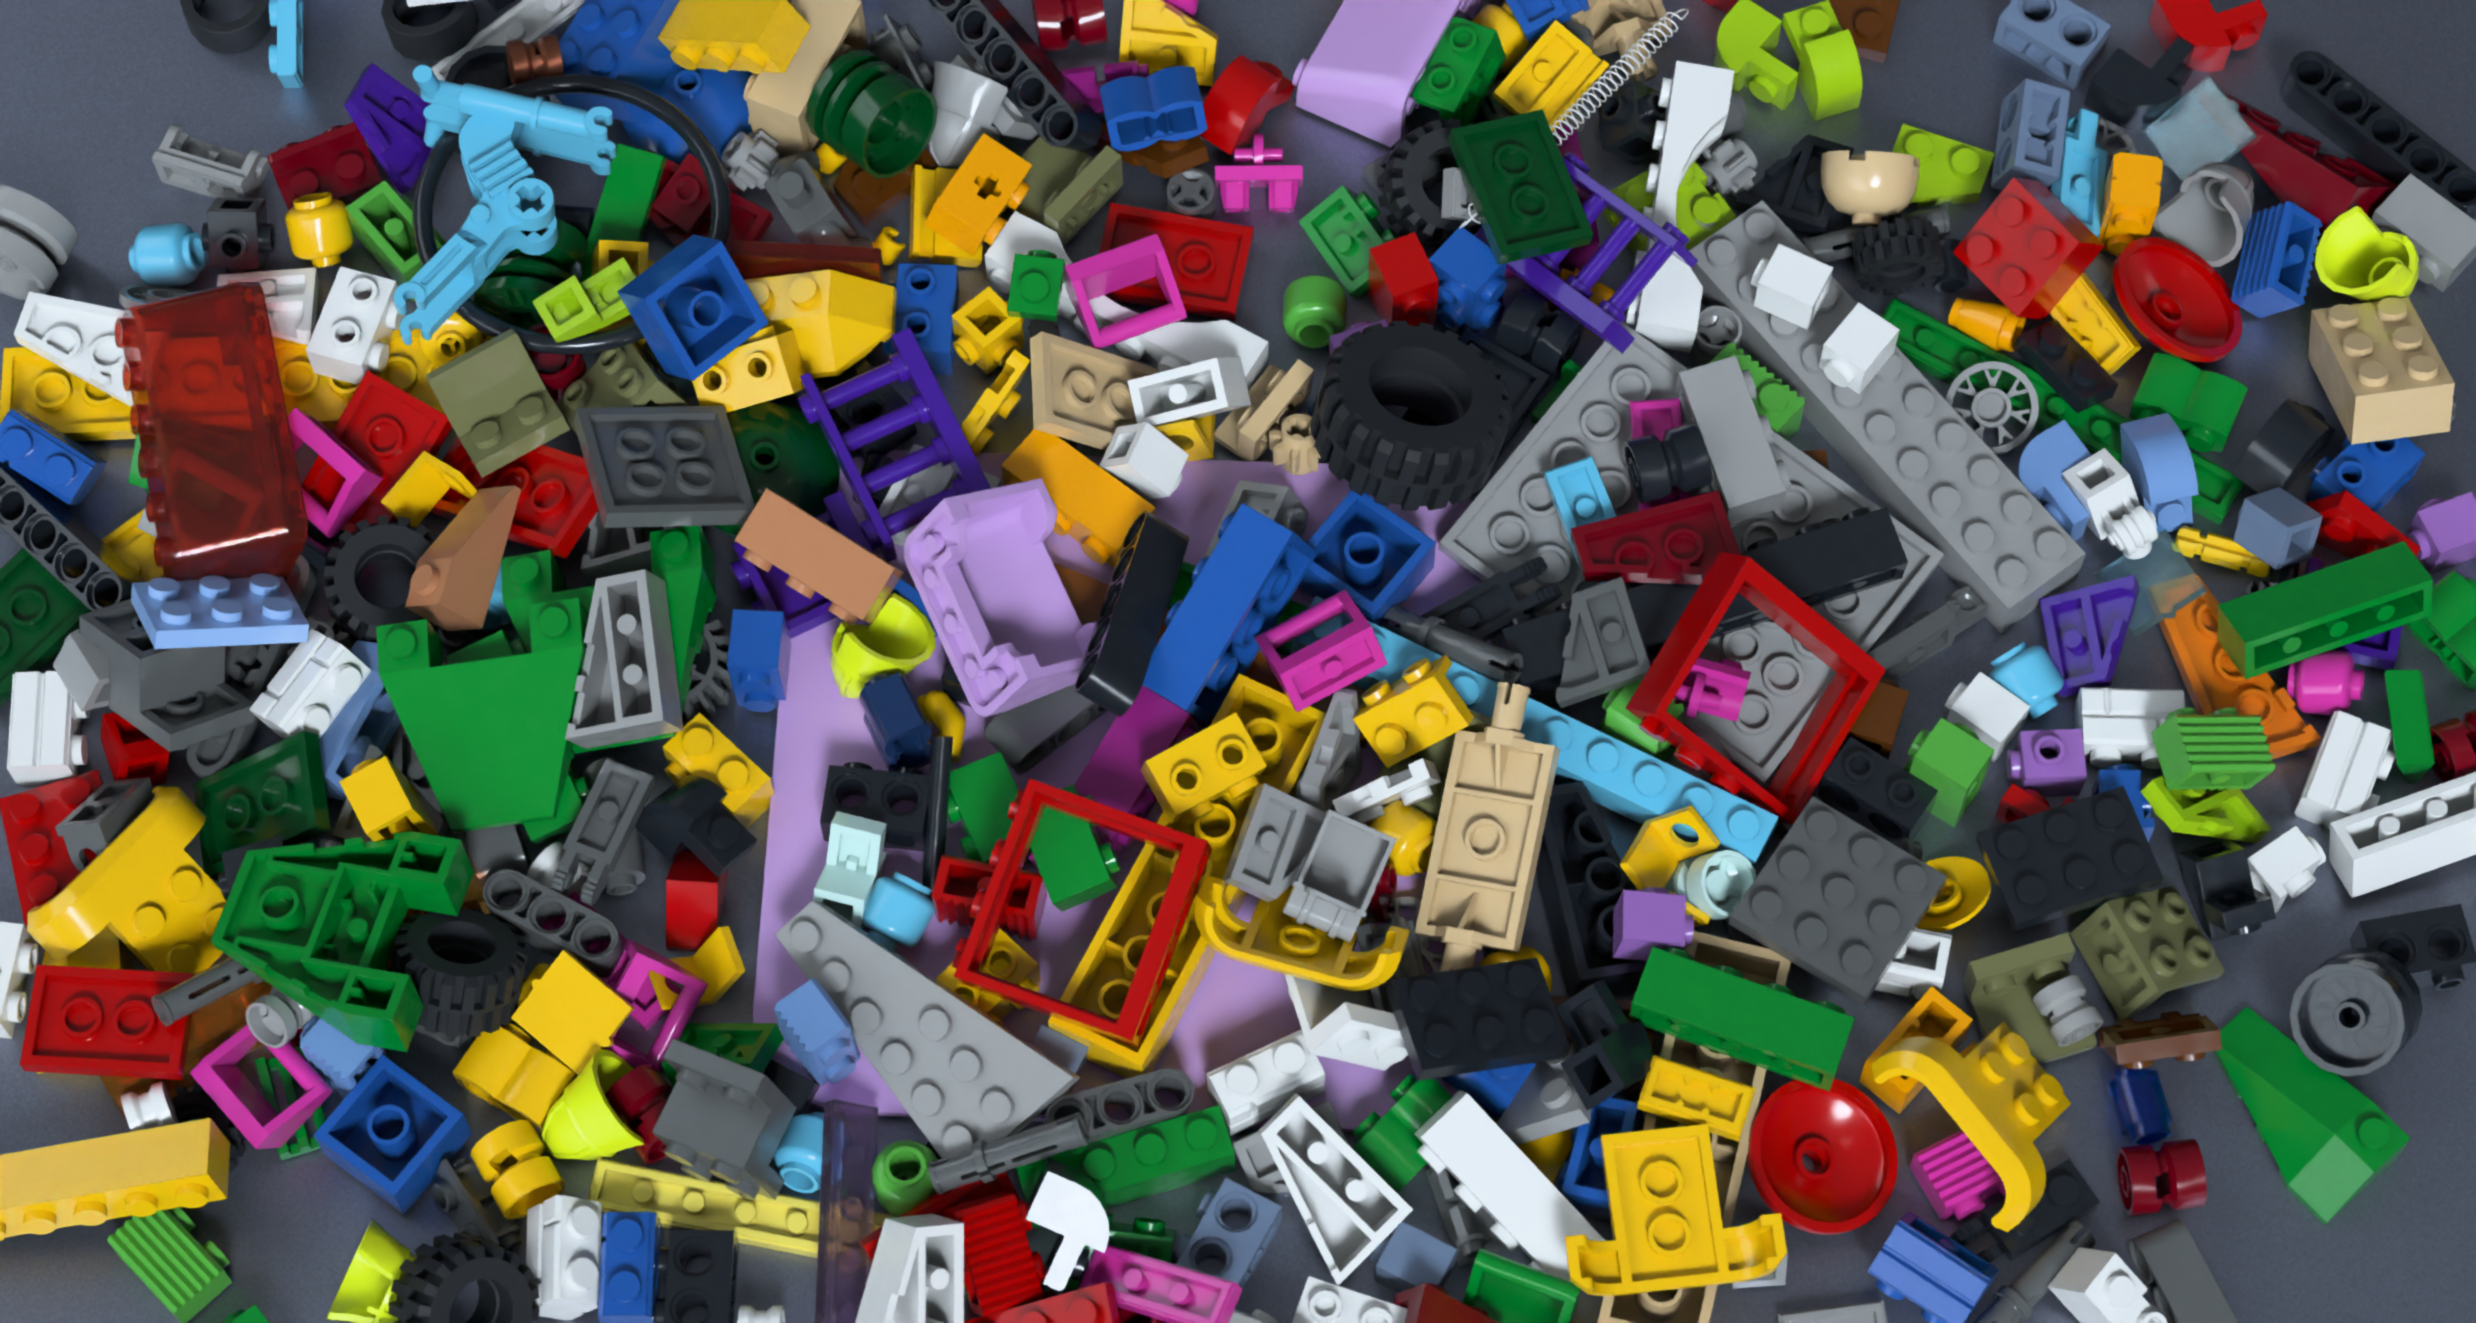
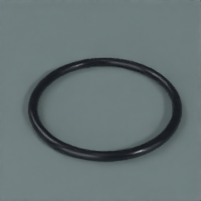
M560 74L539 77L501 89V91L531 98L558 94L600 95L633 104L664 121L688 144L704 171L711 200V223L708 238L722 241L726 248L731 223V200L722 164L704 133L675 105L638 85L619 79L587 74ZM445 131L430 151L416 185L412 225L415 245L422 266L438 252L432 223L434 196L440 176L448 160L459 146L458 133ZM470 298L455 311L466 322L493 338L509 329H514L526 350L558 355L590 354L624 347L644 339L637 324L633 321L617 328L589 333L557 343L549 333L524 329L493 316Z

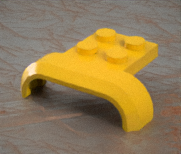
M155 787L151 791L155 795L151 803L79 875L51 900L41 906L32 908L28 912L27 931L53 959L63 958L76 951L106 926L114 932L149 971L194 973L196 975L207 970L224 953L213 945L211 939L226 901L221 889L184 850L203 827L206 816L179 787Z
M1205 876L1196 897L1195 920L1205 941L1225 957L1348 991L1368 990L1383 984L1394 974L1400 963L1410 932L1408 929L1390 926L1384 942L1379 947L1367 952H1354L1358 941L1357 931H1355L1349 943L1337 937L1333 939L1327 936L1326 932L1306 923L1303 925L1297 923L1295 918L1282 913L1294 886H1289L1277 899L1270 902L1259 899L1250 923H1247L1237 918L1227 907L1224 899L1225 881L1212 876ZM1369 903L1368 908H1367V910H1366V913H1367V914H1366V917H1367V915H1368L1370 903ZM1366 917L1361 918L1358 926L1364 925Z
M2002 1022L1964 1057L1952 1047L1937 1039L1923 1036L1909 1037L1891 1046L1871 1064L1873 1078L1878 1084H1882L1895 1076H1909L1922 1082L1998 1173L2005 1187L2006 1199L2002 1210L1991 1219L1994 1227L2009 1232L2035 1208L2045 1190L2046 1172L2042 1157L2033 1142L2072 1103L2064 1095L2063 1088L2057 1079L2047 1074L2031 1055L2027 1043L2020 1035L2012 1032L2008 1025Z
M1708 1124L1601 1135L1600 1145L1614 1240L1593 1241L1587 1239L1586 1235L1565 1236L1564 1238L1570 1282L1585 1293L1594 1296H1618L1753 1280L1772 1273L1787 1255L1781 1213L1761 1215L1751 1223L1723 1228Z

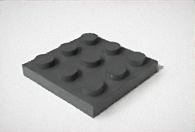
M724 406L577 408L574 425L604 528L744 525L755 508Z
M1812 796L1730 915L1729 924L1864 1005L1944 887L1947 876Z

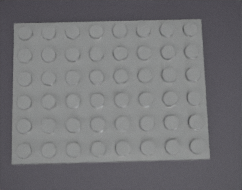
M1624 322L1621 325L1635 338L1625 352L1621 354L1604 341L1439 542V550L1481 581L1490 578L1500 571L1506 573L1535 557H1543L1548 568L1540 576L1524 584L1514 586L1519 599L1522 600L1544 586L1557 584L1562 596L1543 609L1530 613L1535 614L1537 618L1556 612L1557 606L1572 600L1573 593L1600 584L1595 581H1585L1581 567L1577 563L1544 481V472L1592 456L1616 516L1639 511L1638 499L1632 488L1624 457V442L1632 439L1629 403L1630 401L1677 399L1675 386L1678 373L1689 370ZM1681 409L1682 424L1684 425L1687 423ZM1772 430L1773 443L1769 444L1775 461L1782 460L1790 478V488L1786 489L1782 508L1731 523L1730 526L1739 551L1743 553L1747 551L1748 546L1765 538L1773 537L1778 542L1794 537V533L1798 529L1812 523L1821 522L1825 527L1841 522L1843 516L1856 509L1869 507L1871 511H1876L1881 508ZM1710 486L1689 491L1690 497L1712 492ZM1891 515V520L1908 560L1902 579L1811 607L1866 653L1884 635L1944 557V553ZM1631 583V584H1632L1633 587H1636V586H1639V585H1642V584H1645V583ZM1772 620L1710 639L1698 657L1713 662H1718L1722 659L1739 662L1742 664L1743 670L1751 672L1737 722L1697 711L1695 719L1685 717L1687 711L1685 707H1683L1682 724L1692 732L1695 730L1702 731L1718 740L1732 756V764L1761 787H1764L1785 760L1836 674L1834 670ZM1656 657L1650 659L1651 664L1654 662Z

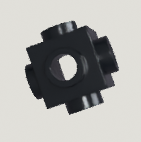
M1633 79L1632 81L1624 82L1622 86H1618L1617 91H1612L1611 97L1606 96L1607 101L1601 102V107H1598L1602 149L1633 164L1659 152L1660 150L1652 149L1654 129L1657 120L1665 121L1667 109L1658 106L1660 92ZM1604 96L1599 97L1601 100H1605Z
M217 197L207 210L208 222L203 223L201 242L203 251L210 252L211 268H226V272L229 274L254 272L256 268L259 269L269 253L274 252L276 244L275 226L273 223H267L266 198Z

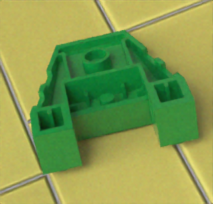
M683 526L650 532L652 574L664 580L666 584L681 714L692 681L690 671L696 653L700 654L704 641L702 631L708 612L713 611L716 601L714 555L701 526ZM551 550L502 558L503 603L527 653H531L528 604L579 597L587 611L590 612L595 585L567 590L566 579ZM676 732L589 749L572 743L571 748L574 754L672 738L675 737Z
M579 597L528 604L531 653L443 665L442 640L427 619L376 626L379 676L453 833L556 819L572 759L570 754L572 742L566 740L565 736L567 725L572 723L578 694L574 689L577 675L582 673L587 644L584 643L589 612Z
M413 831L394 833V839L376 842H365L363 837L345 839L344 845L316 848L314 843L248 850L211 942L216 948L357 1044L407 1052L424 1005L410 975L385 971L395 945L396 936H398V929L403 924L408 908L458 916L474 870L460 839Z

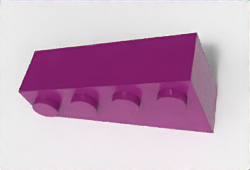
M1142 685L1137 698L1129 710L1122 717L1115 718L1074 786L1082 792L1083 797L1091 794L1095 802L1145 819L1157 802V799L1140 770L1144 762L1202 731V728L1190 713ZM1097 825L1095 826L1102 844L1110 841L1117 857L1125 846L1128 847L1134 841L1131 837ZM1031 853L1028 859L1037 866L1033 853Z

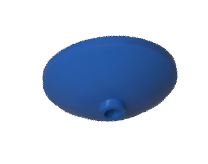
M675 63L656 94L679 108L698 126L713 146L720 162H722L721 157L724 149L734 136L740 132H744L747 135L749 133L753 134L752 127L748 123L749 111L747 101L743 97L747 81L753 73L735 70L721 72L715 69L699 68L687 70ZM687 84L696 85L691 90L681 89V87ZM645 111L638 123L622 121L627 136L637 149L644 151L649 149L678 165L683 162L688 153L697 158L677 132L648 111Z

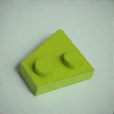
M1902 124L1892 150L1894 153L1913 155L1915 159L1920 158L1917 190L1910 202H1916L1917 208L1937 206L1943 202H1951L1953 204L1978 202L1995 155L1993 152L1906 124Z
M2161 775L2151 780L2140 791L2152 806L2155 814L2165 822L2172 832L2256 843L2272 830L2240 789L2235 790L2233 788L2227 790L2225 788L2218 790L2217 788L2214 790L2190 789L2186 791L2185 789L2178 791L2173 789L2168 791L2164 776Z

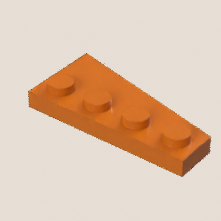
M2199 575L2150 589L2148 599L2197 715H2209L2223 708H2236L2239 715L2261 716L2260 724L2264 726L2263 734L2267 735L2266 743L2270 745L2269 752L2273 754L2272 759L2318 746L2321 740L2320 735L2311 724L2306 725L2294 709L2295 702L2283 687L2279 689L2267 672L2245 680L2218 642V604L2220 603Z

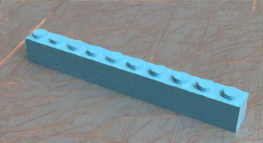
M1315 596L1310 607L1316 605L1324 599ZM1345 612L1293 639L1294 653L1351 623ZM1368 621L1388 664L1351 684L1365 690L1385 679L1391 684L1402 678V673L1420 659L1427 658L1432 662L1442 656ZM1450 660L1452 665L1445 676L1469 709L1492 719L1498 682ZM1528 697L1521 733L1525 735V740L1554 745L1560 749L1554 783L1561 785L1582 781L1593 802L1641 825L1648 819L1687 806H1693L1720 841L1717 849L1703 854L1722 850L1739 852L1750 861L1756 872L1775 835L1779 816ZM1681 823L1673 825L1675 834L1683 841L1690 843L1699 841L1698 834L1690 826Z

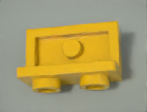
M1447 655L1432 662L1427 658L1420 659L1409 666L1402 673V678L1391 684L1386 679L1381 680L1362 694L1361 698L1364 702L1353 717V721L1386 768L1469 726L1474 718L1471 711L1445 676L1452 665Z

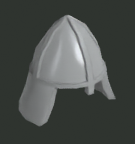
M935 61L932 95L937 105V119L928 146L929 152L938 167L958 170L983 133L995 141H998L1001 132L992 126V122L1008 92V88L978 73L941 61Z
M2210 162L2195 169L2184 179L2180 186V192L2158 209L2153 223L2157 236L2186 247L2200 256L2211 267H2221L2234 260L2242 248L2244 233L2251 220L2254 206V183L2251 174L2239 167L2224 162Z

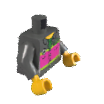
M823 142L815 151L806 150L786 156L775 163L772 168L771 178L764 183V186L794 235L823 270H828L839 263L870 261L872 257L882 265L889 266L896 261L905 249L906 244L894 242L899 233L892 227H884L873 242L868 237H860L823 176L819 173V170L827 175L834 173L847 160L845 155L838 154L833 148Z

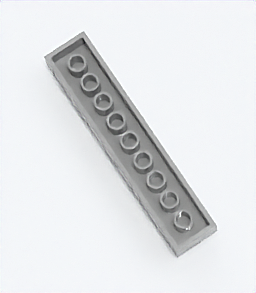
M1761 200L1689 250L1698 260L1691 269L1703 286L1701 302L1706 307L1715 305L1725 306L1733 310L1740 317L1743 325L1740 345L1751 355L1754 361L1759 362L1760 367H1766L1767 373H1774V379H1781L1782 385H1789L1790 391H1797V397L1805 398L1803 415L1899 522L1944 553L1939 566L1960 589L1966 586L1972 588V591L1987 606L1985 617L2002 634L2040 606L2039 599L2053 596L2075 581L2079 575L2086 553L1897 346L1893 355L1860 395L1849 387L1837 386L1827 378L1824 371L1819 368L1823 344L1857 305L1856 301L1833 276L1831 277L1829 291L1808 330L1754 306L1757 287L1751 285L1753 274L1762 257L1771 259L1778 244L1816 259L1770 207Z

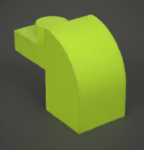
M1739 0L1724 17L1719 26L1713 67L1734 70L1731 92H1739L1745 85L1759 100L1766 103L1771 102L1784 110L1795 97L1799 73L1771 55L1778 46L1782 20L1751 0Z
M1829 0L1784 13L1782 25L1800 62L1797 85L1814 122L1859 108L1863 80L1858 53L1849 29L1842 30Z

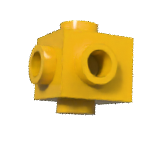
M989 286L972 300L962 305L952 315L955 339L953 347L965 363L970 366L976 363L987 375L999 365L1004 367L1006 360L1013 350L1016 349L1018 352H1021L1024 346L1023 318L1008 316V301H1004Z

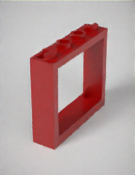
M1720 552L1626 706V709L1641 720L1638 727L1644 733L1660 742L1668 741L1677 748L1674 756L1693 769L1701 770L1702 768L1711 775L1710 784L1779 816L1778 821L1793 825L1886 669L1752 558ZM1737 593L1741 594L1836 672L1767 790L1666 711Z
M1029 778L1025 790L1019 789L1015 801H1011L1008 819L1013 820L1006 840L999 838L991 853L989 868L994 869L989 885L987 889L981 887L973 900L970 917L974 918L975 922L968 938L961 937L956 945L955 950L957 953L952 967L957 968L954 977L961 984L1139 1047L1210 858L1212 848L1206 840ZM1045 807L1179 854L1118 1020L983 972Z

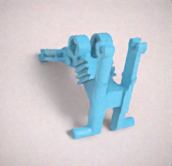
M419 65L413 70V78L421 89V99L425 102L433 103L423 111L426 119L424 143L428 147L433 148L445 131L459 134L462 165L471 193L478 202L471 209L470 215L459 232L455 233L409 282L403 283L396 288L394 303L400 315L407 313L405 301L409 298L415 299L416 306L418 307L413 313L406 315L400 322L401 338L406 345L412 344L411 331L414 329H420L422 337L425 340H431L432 335L483 284L486 277L493 272L509 252L519 249L525 254L541 255L550 251L555 246L558 240V226L552 189L544 181L535 178L534 171L531 167H528L527 162L521 157L517 149L533 152V155L541 157L543 154L587 164L594 173L602 176L611 174L610 160L601 157L615 158L616 146L615 143L608 140L607 128L603 125H598L610 126L613 124V115L609 108L597 106L588 111L545 101V98L541 96L531 98L470 83L461 85L437 79L431 68L427 65ZM545 228V233L542 236L537 232H531L528 236L525 235V231H539Z

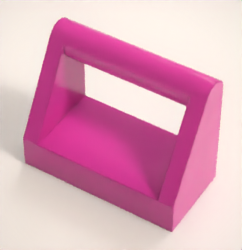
M1157 233L1065 266L1066 291L1093 348L1102 349L1187 318L1169 261ZM1153 277L1157 278L1168 304L1098 329L1089 300Z
M296 407L282 422L258 471V475L328 538L335 536L384 479L314 416ZM304 442L346 479L330 511L325 509L282 470L283 466Z
M1345 589L1254 637L1261 653L1296 712L1388 664L1371 625ZM1344 612L1351 622L1284 659H1281L1275 650Z
M628 938L605 981L607 985L631 1005L650 970L684 985L648 1054L615 1036L616 1033L612 1037L614 1040L613 1045L603 1049L611 1050L626 1062L637 1067L652 1063L661 1073L663 1070L661 1063L672 1039L678 1040L682 1035L709 983L650 948Z
M247 1024L204 1057L190 1074L255 1149L281 1148L332 1092V1088L290 1041L280 1048L266 1046L306 1091V1094L278 1115L236 1066L240 1059L258 1041Z

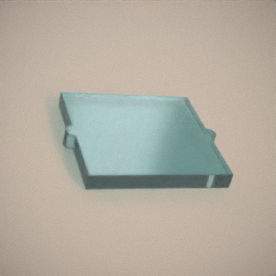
M2209 75L2144 130V133L2163 156L2161 159L2163 160V165L2171 167L2182 182L2189 173L2207 163H2226L2257 137L2237 111L2239 104L2234 100H2229Z
M2166 529L2158 533V539L2152 542V549L2147 556L2132 560L2123 555L2095 573L2100 583L2134 575L2139 581L2140 590L2128 625L2135 637L2166 617L2169 619L2174 618L2177 610L2207 592Z

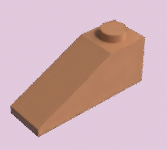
M511 485L484 488L476 492L418 560L415 572L411 577L405 608L446 631L483 629L520 496V488Z

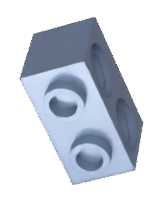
M2012 0L1999 16L1993 42L2074 90L2104 51L2112 25L2105 22L2097 12L2087 8L2083 9L2070 0ZM2027 16H2036L2041 20H2032L2029 19ZM2067 40H2076L2082 43V45H2075Z
M2025 78L2002 100L1991 187L2003 190L2012 178L2015 177L2040 181L2048 189L2059 179L2070 99L2069 90Z
M1225 1177L1218 1191L1209 1189L1204 1196L1196 1214V1217L1201 1219L1192 1237L1187 1234L1181 1237L1172 1254L1171 1262L1201 1272L1196 1265L1202 1258L1206 1256L1219 1257L1226 1265L1220 1272L1209 1275L1236 1282L1244 1290L1282 1223V1206ZM1232 1211H1241L1247 1214L1251 1220L1245 1227L1233 1229L1226 1226L1222 1219Z

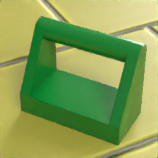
M1480 1248L1462 1303L1485 1310L1489 1314V1318L1498 1323H1572L1578 1308L1581 1289L1570 1281Z

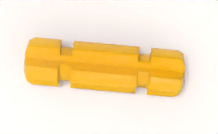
M2186 525L2180 526L2173 545V551L2176 554L2193 558V555L2197 554L2200 555V561L2237 571L2240 570V567L2247 568V574L2262 578L2266 577L2270 572V565L2234 542L2233 538L2208 532L2207 536L2200 535V529Z

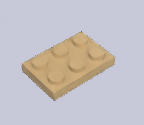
M1042 331L1030 338L1033 428L1106 451L1117 427L1137 424L1128 380L1158 373V369Z

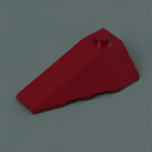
M2204 93L2200 100V103L2283 204H2285V201L2293 202L2321 220L2323 226L2318 228L2321 234L2317 236L2319 240L2324 231L2339 215L2355 206L2361 207L2368 217L2372 219L2374 211L2399 186L2349 156L2344 161L2333 155L2320 153L2319 150L2322 142L2308 135L2305 137L2293 131L2280 132L2282 124L2279 120L2227 93Z

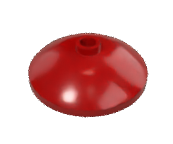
M2157 237L2136 239L2130 242L2118 254L2113 266V281L2117 299L2129 321L2149 342L2172 356L2195 362L2220 360L2235 348L2242 334V318L2239 307L2231 302L2232 292L2225 281L2205 260L2180 244Z
M1835 1078L1830 1092L1798 1080H1793L1773 1091L1758 1107L1749 1134L1748 1167L1753 1183L1761 1198L1775 1214H1782V1220L1791 1226L1809 1233L1836 1235L1861 1227L1872 1220L1884 1208L1896 1183L1898 1153L1888 1121L1878 1106L1867 1095L1856 1087ZM1803 1155L1808 1156L1812 1160V1171L1804 1167L1802 1163Z

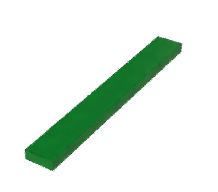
M1895 298L1891 300L1882 318L1900 329L1896 346L1916 368L1951 386L1960 373L1975 364L1996 361L2012 365L2028 377L2036 390L2039 402V415L2035 430L2042 433L2065 419L2091 455L2105 448L2122 466L2120 424L2131 422V420L2100 404L2076 413L2035 370L1998 351L1992 350L1977 340ZM1998 370L1988 371L1990 376L1994 378ZM1984 371L1977 372L1969 377L1977 393L1990 388ZM2002 371L1996 388L2007 394L2017 378L2010 373ZM1966 380L1961 384L1959 388H1969ZM2021 381L2016 388L2018 391L2026 389ZM2029 393L2010 399L2013 411L2031 409ZM2031 413L2022 415V418L2028 422ZM2190 451L2196 471L2199 495L2192 496V511L2221 525L2240 493L2244 482L2232 475L2230 471Z

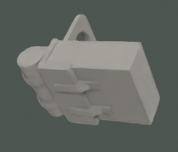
M1327 809L1307 857L1303 856L1291 883L1294 887L1282 913L1295 918L1297 923L1302 925L1306 923L1326 932L1327 936L1333 939L1337 937L1350 943L1361 918L1366 917V910L1397 839Z

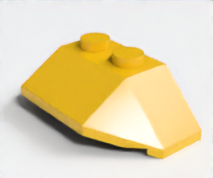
M831 269L744 280L769 322L763 328L773 325L776 334L793 330L805 371L810 373L812 379L839 376L867 356L881 341L884 343L892 337L891 335L895 334L897 290L894 286Z

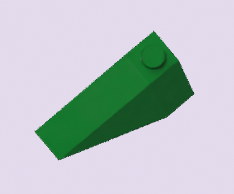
M2246 1006L2220 1030L2222 1050L2213 1052L2236 1095L2242 1098L2256 1123L2255 1130L2263 1144H2267L2280 1168L2278 1173L2286 1188L2326 1225L2400 1156L2411 1138L2372 1100L2339 1075L2321 1069L2303 1054L2298 1044Z

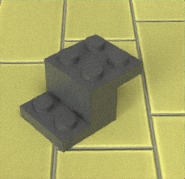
M131 599L79 616V634L109 654V708L169 752L186 749L194 743L217 735L228 734L233 729L255 722V715L249 710L254 703L225 683L226 646L154 649L131 603Z
M672 1039L663 1058L678 1072L675 1077L677 1082L652 1131L667 1146L664 1153L682 1163V1171L699 1180L710 1182L713 1175L728 1181L726 1188L744 1198L755 1200L757 1194H761L776 1200L785 1181L769 1164L795 1113L796 1107L765 1074Z

